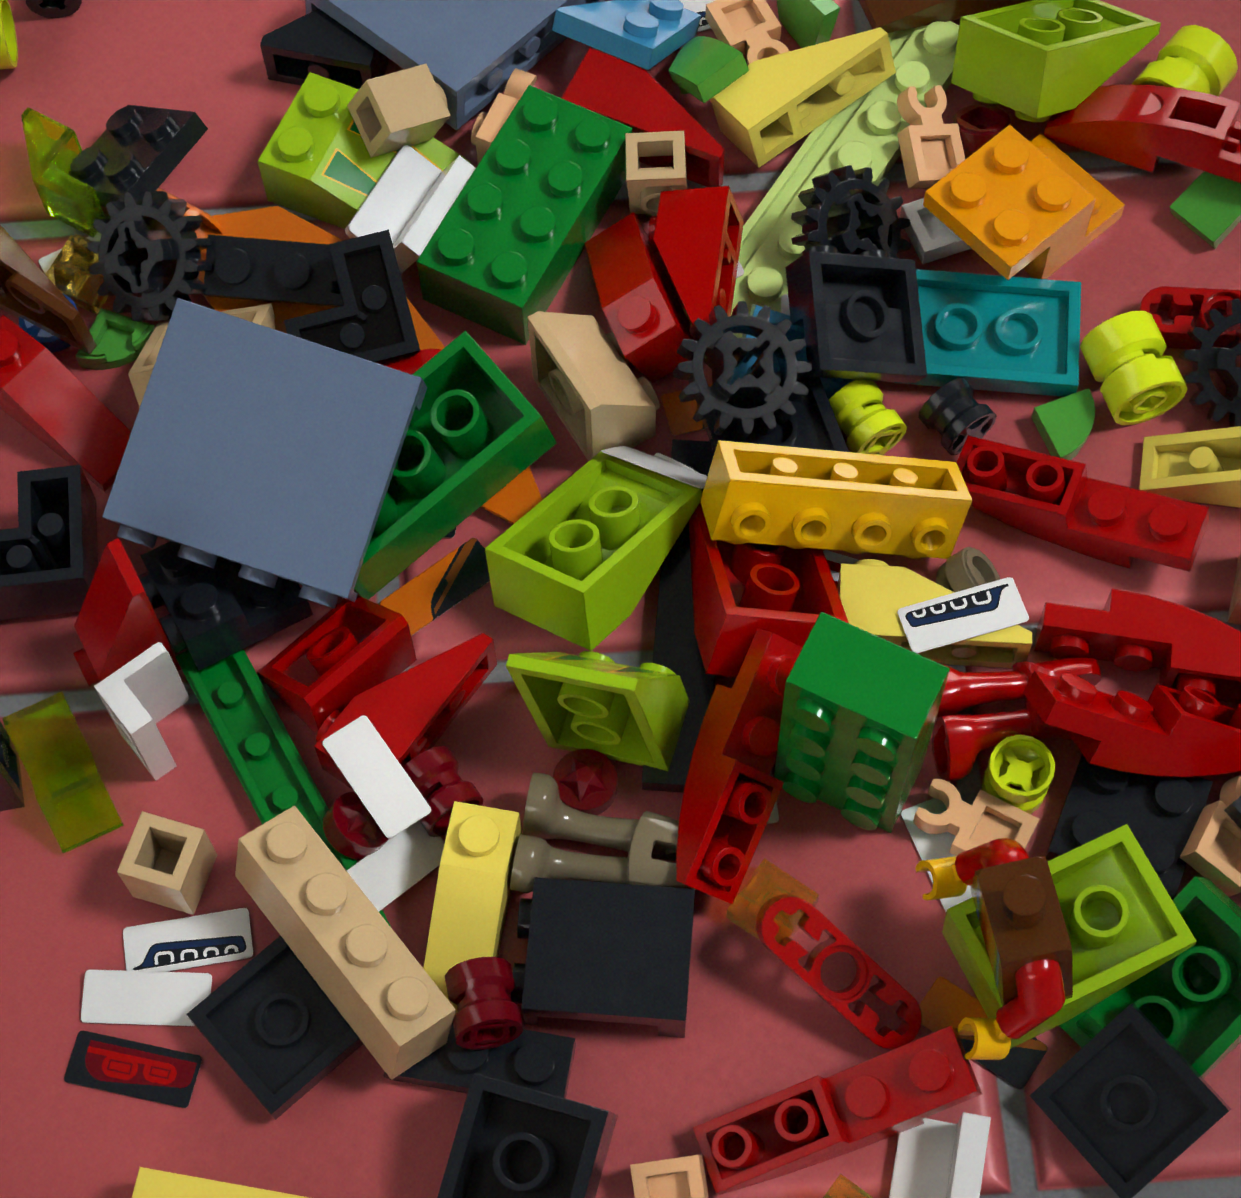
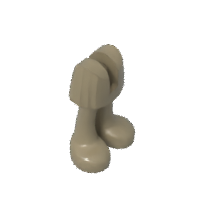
M533 772L525 806L523 834L519 836L513 862L510 890L523 893L533 892L534 877L694 888L676 881V863L652 859V857L676 861L679 821L650 811L643 812L640 819L598 816L578 811L562 802L559 796L558 785L553 777L548 774ZM545 840L578 841L629 853L628 857L577 853L554 848Z

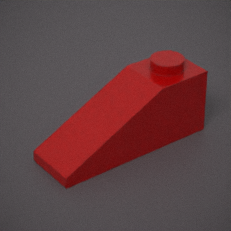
M589 48L564 92L562 99L632 127V133L684 131L687 180L706 187L722 186L725 149L644 68L610 54ZM673 155L639 157V162L655 168L674 167Z
M729 186L661 191L657 216H652L649 221L648 232L651 248L654 252L660 253L692 324L699 318L710 325L709 314L718 305L726 311L728 317L731 316L744 222Z
M632 212L586 241L585 246L602 310L624 357L654 383L674 371L679 363L689 361L676 351L683 339H695L689 332L691 325L656 253L651 248L649 238L639 217Z
M3 314L0 317V409L70 465H80L85 476L105 492L115 481L131 431L45 346Z
M117 538L108 542L74 624L84 648L73 652V655L89 687L101 682L158 642H161L169 652L177 671L181 670L120 539Z
M481 633L354 696L342 712L339 710L333 711L322 723L316 735L317 743L314 747L322 769L354 790L323 746V740L363 715L368 717L402 767L424 751L431 749L497 665L494 639L485 633Z

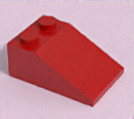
M701 502L689 519L694 632L706 674L736 678L757 628L773 632L803 648L821 612L849 623L823 549H792L780 545L731 544L726 541L711 540Z

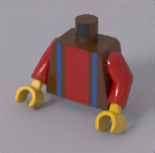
M1001 838L959 853L957 857L920 861L915 868L916 873L930 871L932 874V891L922 895V898L926 901L962 896L967 889V885L971 886V894L1002 1007L997 1010L996 1018L965 1017L959 1023L958 1035L974 1036L973 1048L964 1055L965 1059L968 1060L1005 1059L1010 1051L1011 1039H1019L1055 1015L1062 1008L1065 999L1072 998L1073 996L1072 947L1047 859L1045 856L1029 858L1028 853L1020 843L1012 839Z

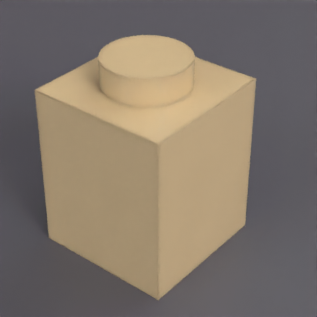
M427 63L366 80L347 105L371 158L399 150L404 145L412 146L431 140L451 116L448 111L445 92L434 81Z
M142 811L117 873L132 897L194 915L217 858V853L204 829Z

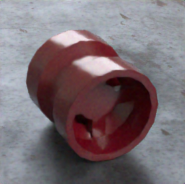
M438 746L424 751L403 767L431 807L430 814L419 820L431 837L447 834L454 801L480 806L483 804V797L474 784L469 781H463L459 776V763L448 747Z
M479 957L458 963L448 970L445 974L448 999L457 1005L458 1012L453 1018L456 1043L459 1046L472 1050L489 1049L510 1043L520 1036L523 1032L520 1009L518 1005L511 1001L509 996L515 988L511 963L506 959L498 957Z

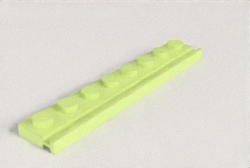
M936 21L926 26L888 33L896 73L810 133L743 226L739 262L744 270V274L736 278L731 316L733 309L739 301L746 302L749 313L752 304L762 307L766 305L771 307V310L781 313V297L784 294L788 295L785 267L801 257L802 251L805 250L804 246L793 245L791 240L794 236L802 234V226L791 219L792 213L806 209L798 197L799 193L814 188L812 179L815 176L829 173L831 170L852 165L854 171L865 167L871 168L872 182L885 178L901 155L897 134L907 126H910L898 111V95L908 87L915 86L918 101L922 106L926 107L924 101V94L938 85H941L944 91L947 90L952 80L959 32L958 24L951 21ZM684 308L683 311H684V313H685V315H686V317H687V319H688L690 325L692 326V323H691V321H690V319H689V317H688V314H687V312H686V310H685V308ZM733 333L737 338H742V333Z

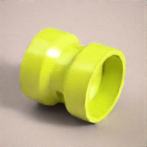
M854 380L838 390L829 399L840 430L847 436L846 445L850 452L884 455L903 438L907 426L894 409H886L882 403L884 394L876 383L871 380Z
M1015 735L1006 737L996 745L990 755L988 767L983 775L982 790L1032 814L1041 806L1054 777L1055 761L1051 751L1043 742L1032 736ZM1009 784L1019 786L1021 789L1013 788Z

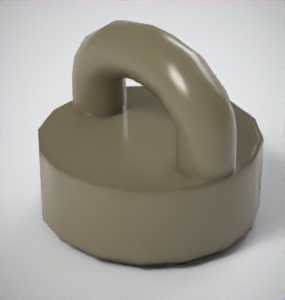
M966 547L949 557L939 567L936 575L937 584L954 592L1000 580L997 570L988 557L980 550L972 547Z

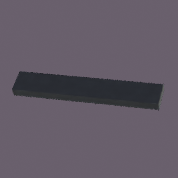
M673 439L671 458L693 468L698 473L708 476L714 456L710 441ZM689 521L661 565L652 663L665 666L676 675H680L690 703L669 771L643 765L642 790L684 793L693 750L715 690L716 675L706 674L694 632Z

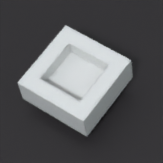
M924 198L901 206L900 218L910 219L911 225L905 231L922 264L972 249L923 206Z

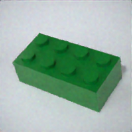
M529 85L416 263L422 299L526 345L529 341L527 317L537 311H547L586 247L585 242L592 237L626 181L625 133H632V127Z
M466 330L412 374L423 379L427 390L420 411L414 410L354 587L360 596L369 600L557 443L539 412Z
M821 612L785 683L774 778L783 781L782 788L784 791L798 800L807 803H815L817 800H820L841 810V815L857 827L866 830H876L879 827L891 833L923 767L950 668Z

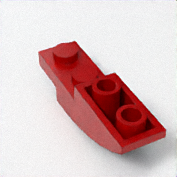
M1155 85L1099 86L1075 109L1053 114L1044 130V136L1048 139L1152 173L1160 157L1241 184V121L1236 120L1241 102L1182 88Z
M968 435L957 460V465L972 498V507L1034 537L1129 569L1133 559L1137 558L1190 572L1209 522V507L1089 478L1087 477L1086 464Z
M1113 588L1103 610L1045 603L1036 629L1034 651L1048 652L1056 659L1083 657L1114 662L1117 667L1128 671H1145L1150 668L1160 669V685L1178 691H1183L1185 686H1192L1207 692L1218 701L1241 703V631L1222 621L1177 603Z
M757 628L733 687L716 685L693 750L684 787L678 827L676 881L732 905L784 784L783 781L770 776V773L776 761L785 683L802 650V647L773 632Z
M1035 670L1023 691L1045 724L1067 730L1069 736L1090 764L1122 772L1151 776L1192 777L1241 771V703L1234 709L1220 704L1213 696L1196 687L1185 686L1183 691H1178L1160 684H1156L1148 701L1123 690H1119L1114 696L1098 691L1090 682L1071 673H1062L1060 678Z
M948 1026L827 1078L818 1075L693 1127L716 1194L720 1195L755 1185L858 1150L924 1124V1118L982 1095L971 1064L964 1057L966 1052L957 1030L952 1026Z

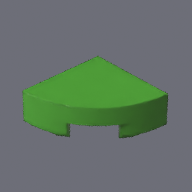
M101 308L89 330L97 346L91 354L80 349L78 350L76 359L79 366L87 369L105 370L133 362L137 359L154 331L155 325L143 321H133L130 317Z
M1089 388L1034 407L1031 418L1051 456L1072 460L1087 441L1095 418V404Z

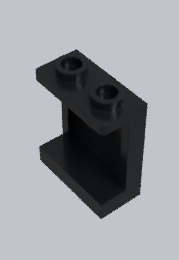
M534 877L532 899L521 898L518 912L517 937L519 939H528L526 964L514 963L512 972L515 988L511 992V1001L515 1004H522L524 1024L538 1025L539 1017L657 1025L658 1036L685 1038L695 889Z

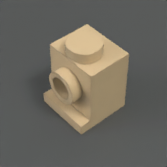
M684 131L625 133L626 182L630 214L632 212L635 214H645L648 218L657 216L661 191L687 189ZM673 155L674 167L640 168L639 157Z

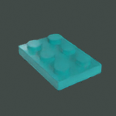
M916 269L927 376L916 383H894L943 387L950 381L964 378L975 390L1061 397L1077 392L1079 386L1081 282L1012 277L1007 280L1005 277L998 275Z

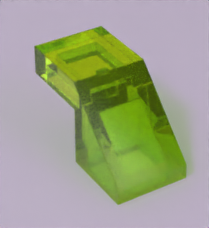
M27 107L21 115L32 179L46 213L94 238L98 233L93 226L95 219H106L95 189L67 175L71 170L70 165L73 159L82 151L75 131Z
M63 691L2 718L4 727L32 781L36 800L63 853L124 826L88 742Z

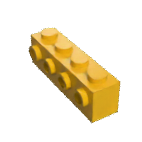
M718 440L700 502L711 540L726 541L731 544L780 545L792 549L842 550L852 554L867 552L903 555L913 559L922 557L948 559L951 557L972 503V498L956 462Z

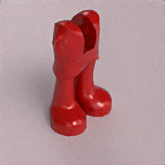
M1079 657L1040 663L1021 661L1012 666V671L960 672L942 664L950 668L931 738L932 753L938 775L942 780L948 782L966 777L971 772L978 753L996 746L1006 737L1026 735L1038 740L1058 737L1064 740H1072L1067 730L1045 724L1023 691L1034 670L1060 678L1062 673H1071L1095 686L1102 678L1097 660L1095 658ZM1024 699L1025 709L976 715H955L973 706Z

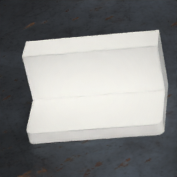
M404 145L392 159L345 228L346 235L352 239L389 229L399 271L402 274L420 257L476 168L459 155L447 168L441 171L409 145Z
M158 642L94 686L120 735L155 781L177 766L156 723L189 700V695L169 652L161 642Z
M963 1112L957 1124L924 1118V1124L898 1134L889 1198H980L991 1117Z

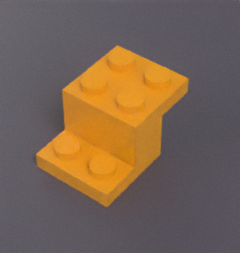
M1010 124L926 190L923 201L924 207L1007 280L1011 279L1022 269L1032 278L1047 279L1119 220L1125 206L1123 202L1042 133L1032 141H1029Z

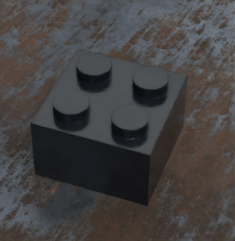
M473 1073L437 1198H595L618 1115L604 1109Z

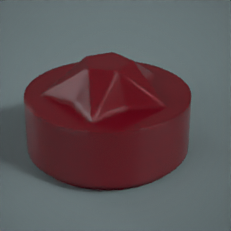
M971 105L959 110L953 117V123H958L963 149L976 152L1009 124L1011 125V119L1007 113L997 107Z
M591 749L575 750L566 754L554 769L553 778L558 785L559 796L565 805L584 813L599 815L606 811L614 802L618 789L617 772L613 763L604 754Z
M348 792L339 796L326 812L323 819V830L329 843L338 852L353 859L362 860L367 855L378 851L389 839L384 835L356 792Z

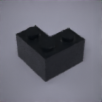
M389 229L328 244L343 306L284 320L287 334L372 362L420 351Z
M80 465L17 472L18 528L0 530V620L78 612L82 607L98 566L96 498Z

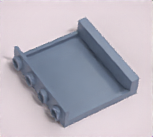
M305 0L306 15L321 9L403 69L427 63L434 81L442 87L447 98L448 111L451 116L445 123L458 130L494 100L498 93H502L505 90L508 79L515 68L527 72L568 38L552 31L556 9L566 6L604 2L605 0Z
M177 298L102 518L120 525L117 537L146 547L154 548L157 537L181 545L177 557L213 569L219 557L241 565L238 577L270 588H275L278 577L302 585L298 597L335 609L339 597L355 602L358 593L353 590L414 410L420 411L427 386L421 377Z

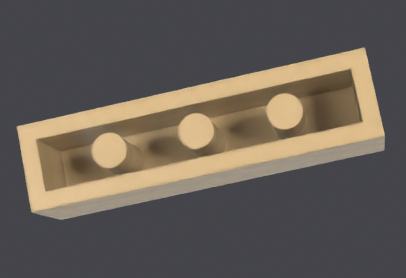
M295 805L238 839L235 877L391 1080L447 1043L456 1009Z

